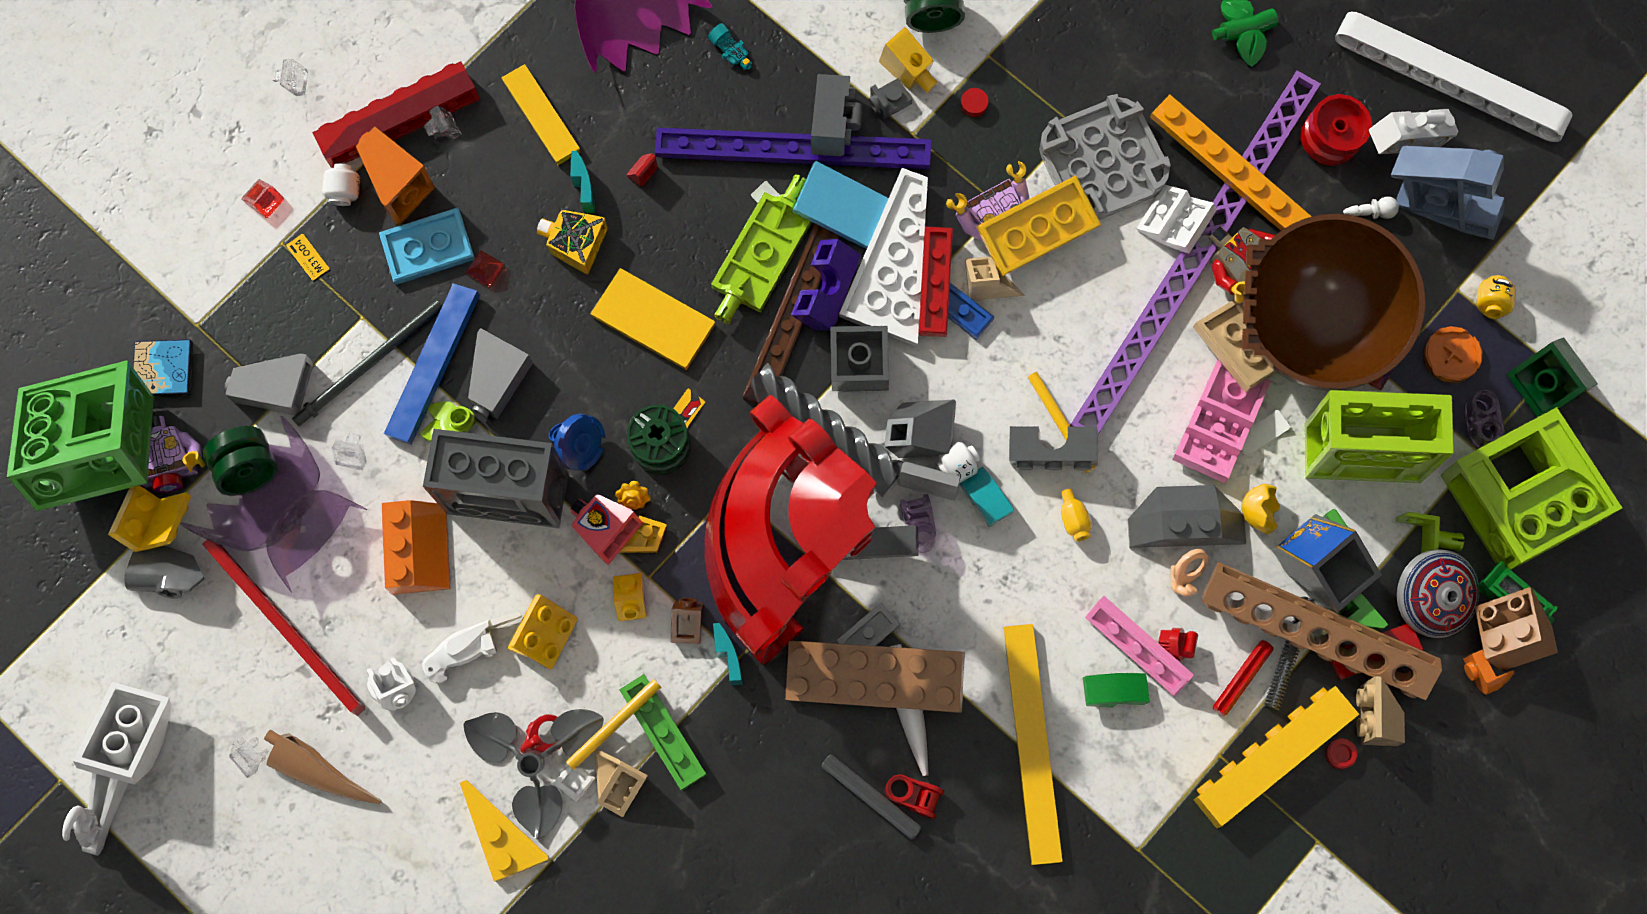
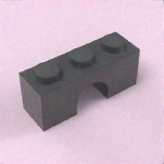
M1010 426L1009 462L1011 465H1016L1017 470H1032L1033 466H1045L1046 470H1062V466H1074V470L1080 471L1091 470V466H1098L1097 427H1068L1066 443L1058 449H1048L1040 442L1039 426Z

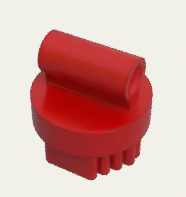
M1183 628L1161 630L1158 642L1178 661H1183L1184 657L1192 659L1195 655L1198 633L1194 631L1185 633Z

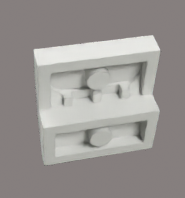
M1165 185L1136 229L1138 232L1161 244L1189 254L1217 211V208L1212 202L1190 197L1187 190Z

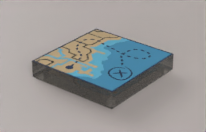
M191 339L134 341L133 368L154 397L191 396L193 341Z

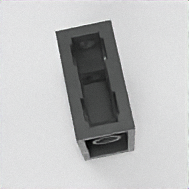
M433 429L423 487L448 515L560 528L569 473L552 443Z

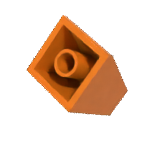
M374 126L370 132H366L361 136L356 148L381 203L396 226H400L434 190L435 186L424 165Z

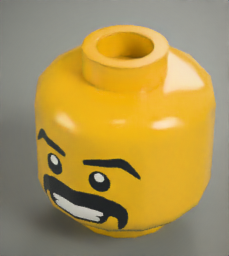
M1499 275L1491 276L1482 281L1477 292L1476 306L1478 311L1491 319H1499L1509 315L1515 306V285L1506 277Z

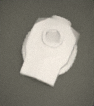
M391 658L389 662L379 668L366 670L369 677L367 690L371 697L378 702L381 709L395 711L411 702L416 693L414 678L411 671L403 663L397 662L395 658Z

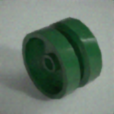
M904 0L906 4V25L917 32H943L960 25L965 19L963 0Z
M239 426L228 429L212 438L203 449V458L208 469L212 472V479L216 489L224 495L240 496L254 492L272 481L278 472V464L273 453L269 450V443L265 434L260 428L254 426Z

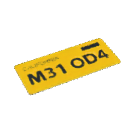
M301 234L286 245L312 280H315L329 270L327 264L304 234Z

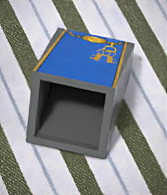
M1317 514L1313 515L1272 550L1286 573L1337 612L1382 575L1356 530Z

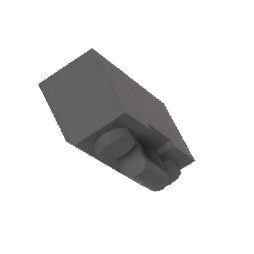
M817 75L811 131V155L843 156L845 145H851V130L857 131L861 128L863 106L861 103L855 102V88L850 87V76ZM851 114V119H848L845 115Z

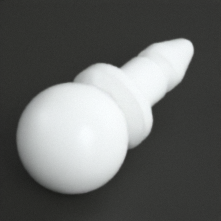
M1387 196L1379 201L1372 199L1371 205L1364 204L1349 207L1343 213L1356 217L1372 214L1373 219H1377L1379 216L1384 219H1390L1398 213L1399 204L1396 199Z

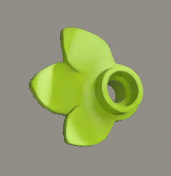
M452 402L433 403L429 406L428 410L434 420L420 432V435L425 440L431 442L433 429L468 432L475 424V416L470 409L463 406L456 407Z

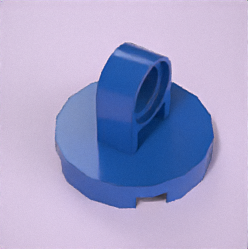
M582 413L575 414L563 423L555 425L549 432V439L565 468L574 471L579 469L588 470L602 455L603 448H600L601 437L605 438V431L602 423L595 417Z

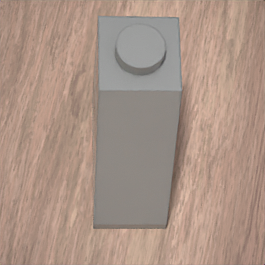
M481 328L477 333L468 399L474 406L473 411L484 418H488L490 415L498 419L533 362L527 353Z
M296 354L233 368L231 376L225 382V395L237 404L296 415L301 410L314 363L306 354Z

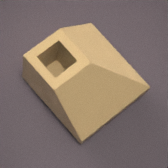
M1375 676L1362 684L1361 689L1357 690L1356 703L1358 707H1361V718H1358L1356 725L1357 736H1361L1362 745L1397 747L1405 743L1404 711L1383 678Z

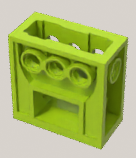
M1330 390L1304 423L1305 479L1422 483L1454 454L1452 395Z
M1557 407L1458 459L1440 475L1494 562L1497 564L1502 560L1510 570L1591 528L1622 509V506ZM1520 446L1537 472V475L1508 489L1491 461Z

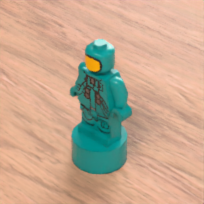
M723 23L718 24L711 30L707 38L714 46H718L724 52L722 54L723 59H726L733 65L740 63L744 70H749L752 67V62L746 58L748 51L745 49L742 40L737 43L731 37L730 30Z

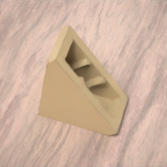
M991 256L965 259L968 292L972 300L1025 296L1006 275L1001 277Z
M596 749L594 751L598 789L597 803L623 817L648 775Z

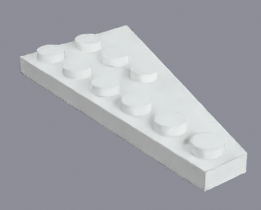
M902 168L841 308L839 317L861 326H888V336L918 347L928 177Z

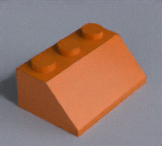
M414 500L382 503L385 589L392 595L451 589L447 514L437 503Z

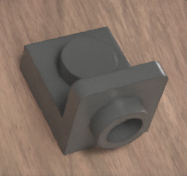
M899 78L879 89L876 85L870 87L869 103L874 112H880L884 119L912 104V98Z

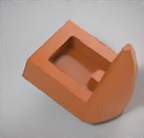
M1483 650L1463 659L1467 676L1470 680H1474L1478 689L1486 695L1504 686L1515 673L1512 670L1496 677L1490 663L1485 659Z

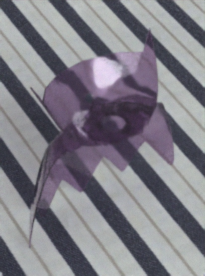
M280 416L289 438L290 447L269 444V450L273 453L278 464V472L274 479L254 492L238 496L239 505L208 503L206 506L213 523V529L184 522L180 524L200 537L232 549L256 551L266 547L274 569L292 593L286 576L301 567L320 550L334 534L350 506L364 510L368 509L336 493L318 490L320 471L313 455L287 419ZM301 526H306L305 532L300 533Z

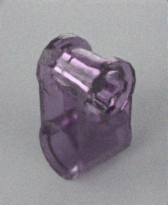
M924 494L923 498L910 501L899 500L904 524L906 526L916 525L919 527V532L924 531L931 536L926 542L919 541V552L926 553L931 551L936 543V528L929 495Z

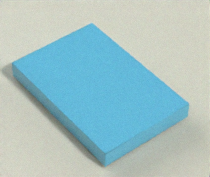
M815 161L792 212L867 249L889 198Z
M458 207L379 232L395 285L475 260Z

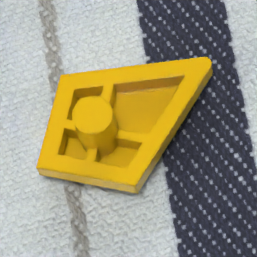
M639 516L643 524L619 553H658L667 524Z

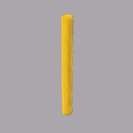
M1034 372L1027 378L1067 441L1068 427L1071 426L1038 372ZM1091 466V470H1086L1085 473L1093 471L1096 467Z
M653 679L576 751L566 761L567 764L575 770L662 688L659 683Z

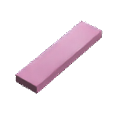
M1105 596L1096 603L1085 617L1174 697L1194 676L1192 672Z

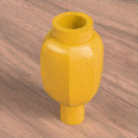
M1071 488L1063 490L1061 494L1064 503L1061 507V517L1065 530L1074 538L1075 542L1084 541L1091 537L1092 521L1085 505L1080 500L1075 499Z

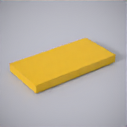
M1075 175L976 226L1002 277L1101 226V223Z
M621 268L590 313L596 320L686 371L716 325L714 320Z

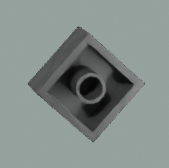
M888 326L831 327L832 391L889 390Z

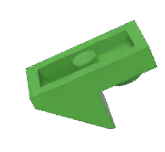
M1362 593L1343 608L1352 613L1348 617L1349 619L1376 631H1380L1388 625Z

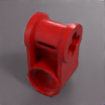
M900 774L890 778L885 786V795L890 802L930 819H935L936 814L934 811L940 795H944L945 790L935 785L917 781ZM899 781L905 784L907 794L904 797H896L892 794L891 785L894 782ZM928 794H929L930 797H929L928 802H927V805H926V807H925L924 804H925L926 799H927V796H928Z

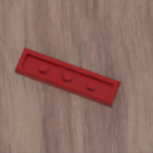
M925 227L919 336L947 337L953 228Z

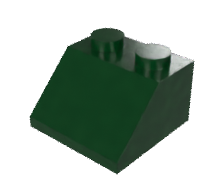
M1564 337L1551 342L1506 374L1537 417L1556 407L1558 410L1598 385Z

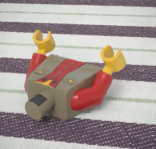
M1220 226L1209 237L1220 249L1211 259L1215 283L1224 291L1234 295L1237 303H1242V294H1244L1245 271H1250L1251 267L1246 266L1247 245H1258L1259 239L1271 240L1275 235L1253 229L1248 230L1243 227L1232 237Z

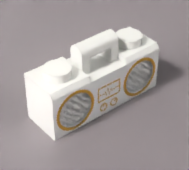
M1439 109L1411 113V111L1391 112L1371 127L1369 132L1378 153L1389 154L1400 153L1402 146L1441 147L1458 134V129L1449 109Z

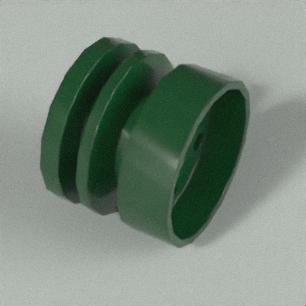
M650 405L640 409L632 417L627 427V441L635 461L643 470L654 475H667L679 470L686 463L691 453V440L683 417L675 409L666 405ZM658 432L663 438L658 440L653 434Z

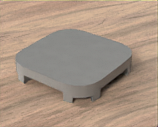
M1118 94L1107 96L1106 101L1060 120L1058 117H1055L1049 121L1042 133L1039 148L1042 161L1054 185L1056 186L1076 175L1099 220L1158 195L1167 183L1171 166L1168 156L1164 157L1143 116L1144 108L1138 101L1134 103L1127 98L1118 97Z

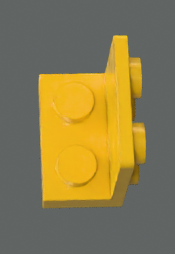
M140 485L128 490L108 535L134 552L168 545L178 534L177 528L189 509L188 503L191 495L185 492L159 499Z

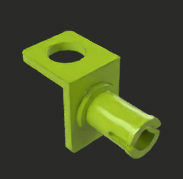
M1406 512L1396 517V522L1422 526L1421 553L1438 548L1460 552L1463 548L1464 542L1458 541V539L1464 540L1463 534L1440 531L1439 516Z

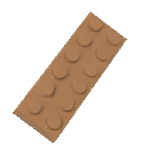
M789 641L785 700L962 712L965 652Z

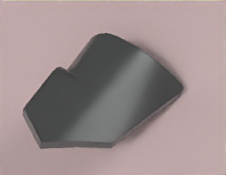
M164 545L139 552L133 551L125 572L124 583L129 591L156 592L162 597L178 599L181 598L183 591L193 590L205 578L193 555Z

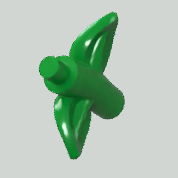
M1223 0L1221 3V13L1227 22L1221 23L1220 28L1212 30L1213 39L1219 40L1223 38L1224 41L1237 39V48L1240 56L1247 65L1252 67L1259 62L1266 50L1267 40L1262 32L1278 26L1277 13L1271 8L1254 15L1253 6L1248 0Z

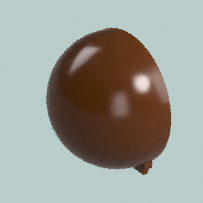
M1323 214L1295 222L1281 230L1271 240L1259 239L1258 245H1247L1246 266L1251 267L1250 271H1245L1243 324L1246 325V329L1242 331V350L1253 351V357H1262L1281 376L1301 386L1317 390L1352 389L1382 377L1397 366L1411 350L1419 335L1424 319L1425 291L1423 280L1410 252L1400 240L1385 228L1361 217L1345 214Z

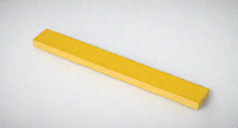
M1033 624L1003 627L1031 865L1062 863Z

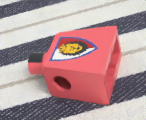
M600 495L594 496L588 504L582 499H578L573 503L570 510L577 517L572 523L574 530L607 565L612 562L643 524L634 511Z

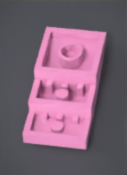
M1217 359L1172 460L1226 484L1250 428L1255 421L1271 380L1267 379L1245 393L1220 360Z

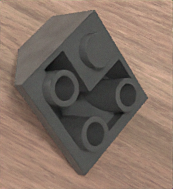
M952 399L901 403L887 419L884 447L898 458L930 457L948 454L953 442L956 401Z

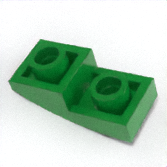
M1111 673L1083 677L1086 706L1113 708L1117 704L1146 705L1150 702L1146 673Z

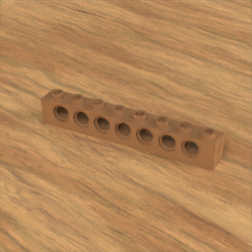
M1217 562L1203 591L1202 602L1209 609L1233 615L1234 619L1242 624L1248 625L1251 623L1258 626L1267 635L1283 637L1297 648H1308L1315 651L1324 660L1340 662L1354 673L1362 672L1372 678L1375 676L1382 677L1387 686L1390 684L1399 688L1408 697H1419L1426 700L1442 672L1441 659L1223 563ZM1233 592H1238L1242 594L1244 598L1241 600H1233L1229 597V594ZM1265 604L1270 606L1271 610L1261 612L1256 607ZM1287 617H1295L1299 620V622L1296 624H1288L1284 621V619ZM1316 629H1323L1327 634L1316 636L1312 632ZM1345 641H1350L1354 643L1355 646L1346 649L1341 647L1340 644ZM1371 654H1380L1383 656V658L1378 661L1370 660L1368 657ZM1401 666L1411 668L1407 673H1400L1396 669Z

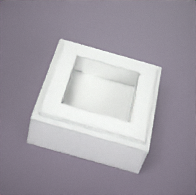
M568 765L553 784L578 803L595 782L596 778L581 766L573 770Z

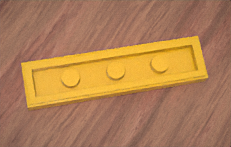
M525 64L501 77L557 166L571 158V151L581 152L579 146Z

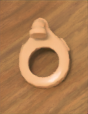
M1202 549L1189 551L1175 566H1171V588L1174 593L1184 597L1197 593V588L1188 583L1198 578L1208 565L1209 557L1206 551ZM1202 558V563L1197 570H1192L1189 574H1185V569L1190 562Z

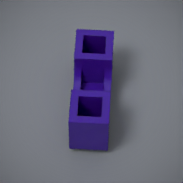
M839 239L820 240L811 266L816 268L822 276L821 290H801L791 316L814 331L831 330V327H834L838 320V314L843 301L847 297L848 288L853 275L857 271L861 255Z

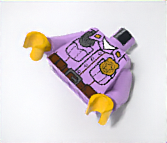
M1018 161L1020 170L1016 174L1013 173V168L1010 164L1007 166L1006 171L1008 175L1014 177L1012 182L1010 179H1007L967 201L963 194L955 193L959 200L957 206H955L951 199L947 200V207L957 211L956 217L966 234L983 241L976 226L1030 199L1026 180L1022 178L1026 173L1025 164Z
M152 416L148 482L142 486L145 488L152 486V479L161 474L177 473L181 475V478L197 474L196 464H200L201 467L206 465L202 459L201 445L187 432H181L175 426L166 427L164 416Z

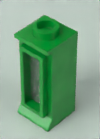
M1502 560L1492 566L1489 570V575L1479 582V592L1490 601L1530 587L1507 568ZM1533 589L1552 624L1555 620L1552 614L1558 607H1554Z

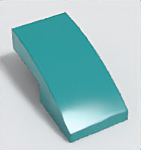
M571 151L570 177L574 187H581V206L584 213H595L594 192L586 166L578 151Z
M983 466L978 469L975 475L960 483L970 502L977 507L988 527L1014 513L1013 507Z
M713 623L715 653L717 657H728L729 681L731 685L743 684L741 668L732 642L720 623Z

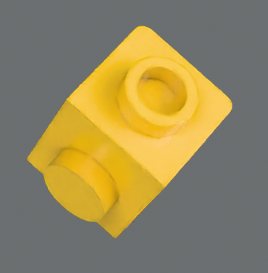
M642 573L613 576V598L618 621L646 618Z

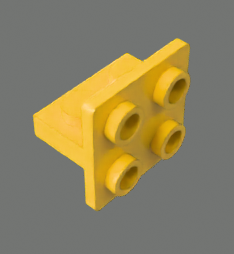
M537 594L534 596L507 649L532 659L551 670L578 618L546 597Z

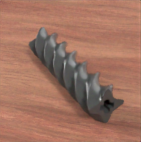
M769 363L753 377L744 397L757 401L759 404L767 396L771 395L797 420L804 423L809 418L813 419L827 432L840 450L877 482L875 490L881 497L886 494L898 479L903 461L892 460L888 450L882 445L868 443L865 434L860 429L845 426L841 416L833 410L822 409L815 396L809 393H799L795 383L790 378L775 376L774 370Z

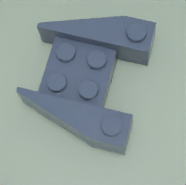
M1402 146L1391 173V177L1404 180L1396 199L1399 208L1458 231L1494 240L1504 214V197H1500L1495 193L1504 170L1503 155H1499L1492 150Z

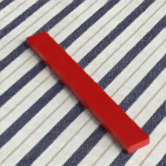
M209 537L204 541L202 545L343 705L351 713L359 716L365 710V706L226 549L213 538Z

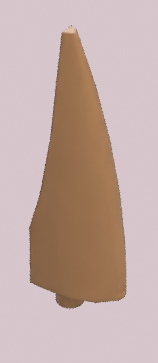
M269 730L265 735L264 740L274 745L267 759V766L294 780L330 794L374 804L381 803L382 800L347 778L326 761L312 746L292 734L279 735Z

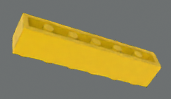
M1336 686L1328 691L1324 687L1310 697L1314 703L1306 709L1302 705L1287 716L1291 720L1283 728L1280 724H1277L1265 734L1268 740L1261 746L1257 742L1252 744L1242 753L1246 758L1240 763L1236 764L1234 761H1231L1219 771L1222 774L1219 780L1213 783L1209 779L1197 789L1200 795L1194 801L1216 828L1222 827L1359 715Z

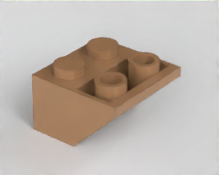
M1531 587L1475 606L1485 659L1499 670L1505 671L1558 653L1552 625Z

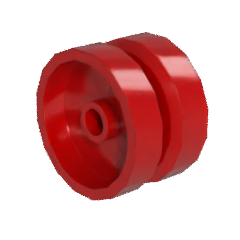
M1342 94L1327 96L1317 104L1301 127L1300 139L1303 148L1313 160L1320 164L1329 166L1345 164L1367 142L1371 135L1369 129L1372 127V119L1362 102L1352 96Z

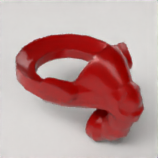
M545 714L530 722L526 729L527 736L525 742L520 747V751L523 754L528 751L542 753L554 745L544 743L538 735V730L542 723L547 721L554 722L557 716Z

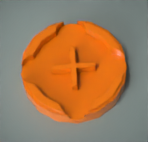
M1450 326L1439 329L1429 337L1424 346L1423 359L1426 368L1434 377L1443 382L1458 383L1466 381L1476 373L1482 363L1483 352L1475 336L1472 337L1463 328Z

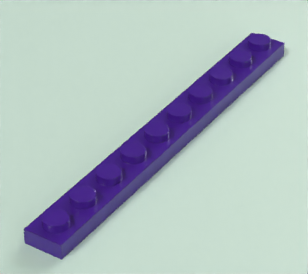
M657 128L655 156L659 158L813 164L817 161L823 165L930 169L931 139L851 136V145H845L843 156L811 155V134Z

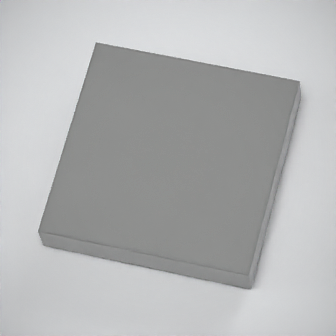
M903 462L900 474L901 487L953 501L956 499L960 481L959 476Z

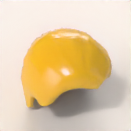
M1261 484L1251 489L1245 495L1241 507L1248 524L1266 535L1271 534L1277 529L1278 525L1274 519V513L1280 509V504L1275 495L1277 487L1271 484Z

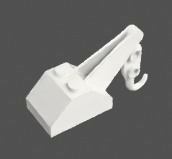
M116 682L111 683L73 760L76 768L92 772L88 808L75 806L69 811L65 819L62 831L65 841L70 839L71 829H74L76 839L80 846H82L83 852L97 856L101 853L109 828L128 783L136 784L152 769L164 744L172 707L168 697ZM112 778L114 780L104 807L109 781Z

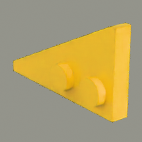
M468 780L460 782L494 882L550 861L549 856Z

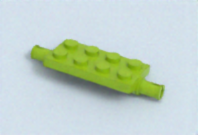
M794 175L785 194L774 197L766 192L763 193L711 283L712 289L726 295L714 314V317L719 321L725 319L723 323L730 324L740 304H744L760 313L812 224V221L792 212L806 179L804 177L800 181V175Z

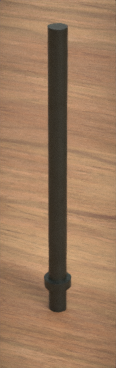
M435 300L310 404L306 402L303 405L305 408L291 419L300 427L312 416L313 418L318 416L317 412L439 313L442 305Z

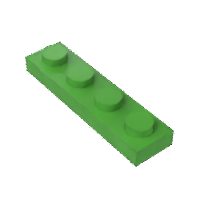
M645 674L619 689V691L628 703L650 682ZM655 693L634 715L678 787L683 791L707 774L657 693Z

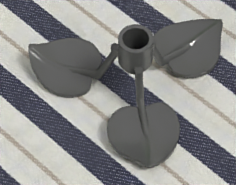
M575 709L562 713L551 726V733L558 742L542 753L528 751L523 755L511 744L517 735L516 726L513 720L503 713H487L465 721L463 726L469 745L480 758L487 762L498 763L506 758L508 749H510L518 760V771L523 776L530 777V780L533 781L535 787L524 786L516 793L513 798L512 809L517 821L535 839H540L554 827L563 807L562 796L556 786L547 784L540 787L537 774L544 768V758L561 746L563 752L568 757H571L602 728L604 718L599 713L586 709Z

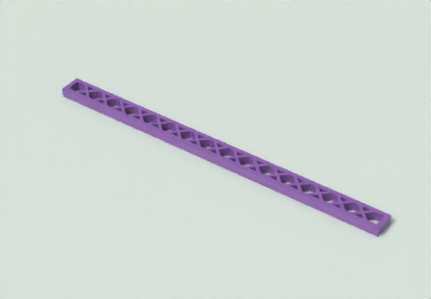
M1296 71L1242 155L1244 159H1248L1249 163L1263 175L1321 85V83L1299 71ZM1296 82L1310 89L1309 93L1297 96L1294 89ZM1292 105L1295 115L1283 117L1280 107ZM1278 126L1281 137L1269 139L1267 128ZM1265 148L1267 158L1255 160L1253 150ZM1226 183L1212 202L1217 208L1215 214L1224 213L1226 223L1214 226L1211 219L1201 236H1211L1220 226L1228 232L1247 202L1239 195V202L1228 204L1225 194L1234 190ZM1197 241L1189 254L1180 252L1070 424L1071 427H1085L1079 423L1082 417L1095 414L1099 435L1216 251L1217 246L1213 242L1211 246L1200 248ZM1195 256L1198 267L1186 270L1183 259ZM1182 279L1184 289L1171 292L1169 281ZM1167 301L1169 313L1157 315L1155 303ZM1153 323L1155 335L1143 337L1140 329L1141 325ZM1139 346L1141 357L1128 360L1126 348ZM1124 368L1126 381L1114 383L1111 372ZM1110 391L1112 403L1099 406L1096 395Z

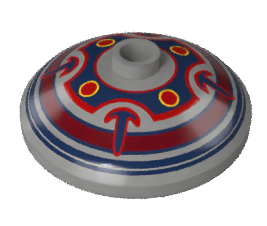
M1440 549L1423 552L1410 561L1402 572L1397 587L1399 611L1407 625L1421 635L1432 638H1444L1456 634L1470 622L1476 611L1475 606H1478L1479 583L1476 573L1469 562L1457 553ZM1451 592V597H1450V600L1448 601L1447 596H1448V593Z

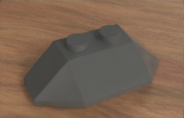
M1215 485L1156 487L1127 520L1129 548L1246 544L1243 513Z

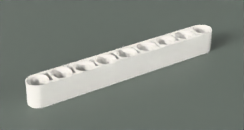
M1348 12L1335 36L1338 44L1544 140L1550 142L1561 141L1573 116L1569 109L1363 14Z

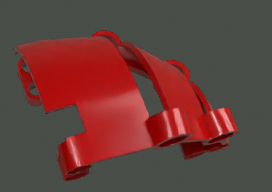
M771 395L767 396L749 412V416L760 432L744 447L720 482L711 503L705 531L707 577L718 611L725 624H728L741 643L763 666L777 656L782 648L789 644V641L795 640L804 630L793 615L806 599L829 578L835 567L848 554L855 557L872 541L871 535L874 532L875 526L869 518L867 502L874 494L873 489L877 485V482L863 468L835 445L831 437L817 422L810 418L804 423L797 420ZM748 454V456L745 458L744 462L742 463L741 467H740L739 470H738V466H739L740 462H741V461L743 460V458ZM781 475L789 482L794 483L789 498V521L795 539L806 553L791 567L788 566L778 551L770 523L771 500ZM730 486L731 489L725 513L727 553L738 583L758 610L753 616H750L733 591L726 575L721 555L719 524L724 497Z

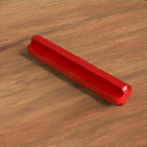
M1265 640L1258 642L1213 705V709L1218 714L1226 716L1273 652L1274 647Z

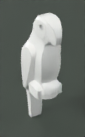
M515 612L490 619L453 633L423 661L422 665L425 676L433 683H443L448 679L445 676L448 667L470 663L482 654L489 658L493 657L494 654H497V649L490 630L520 619L522 617L521 613Z

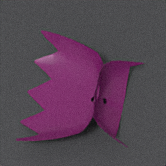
M575 0L574 9L584 53L592 71L596 73L598 54L621 71H626L628 44L656 55L659 54L662 25L690 35L689 4L705 8H712V4L709 0Z

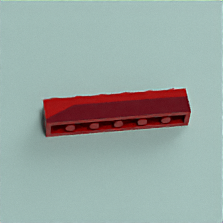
M462 61L456 64L446 65L441 71L433 75L423 76L416 83L408 87L398 88L393 94L383 99L373 100L368 106L358 111H350L343 118L335 122L325 123L312 133L325 160L331 168H334L335 164H347L360 157L356 145L361 136L366 132H370L374 126L394 141L480 98Z

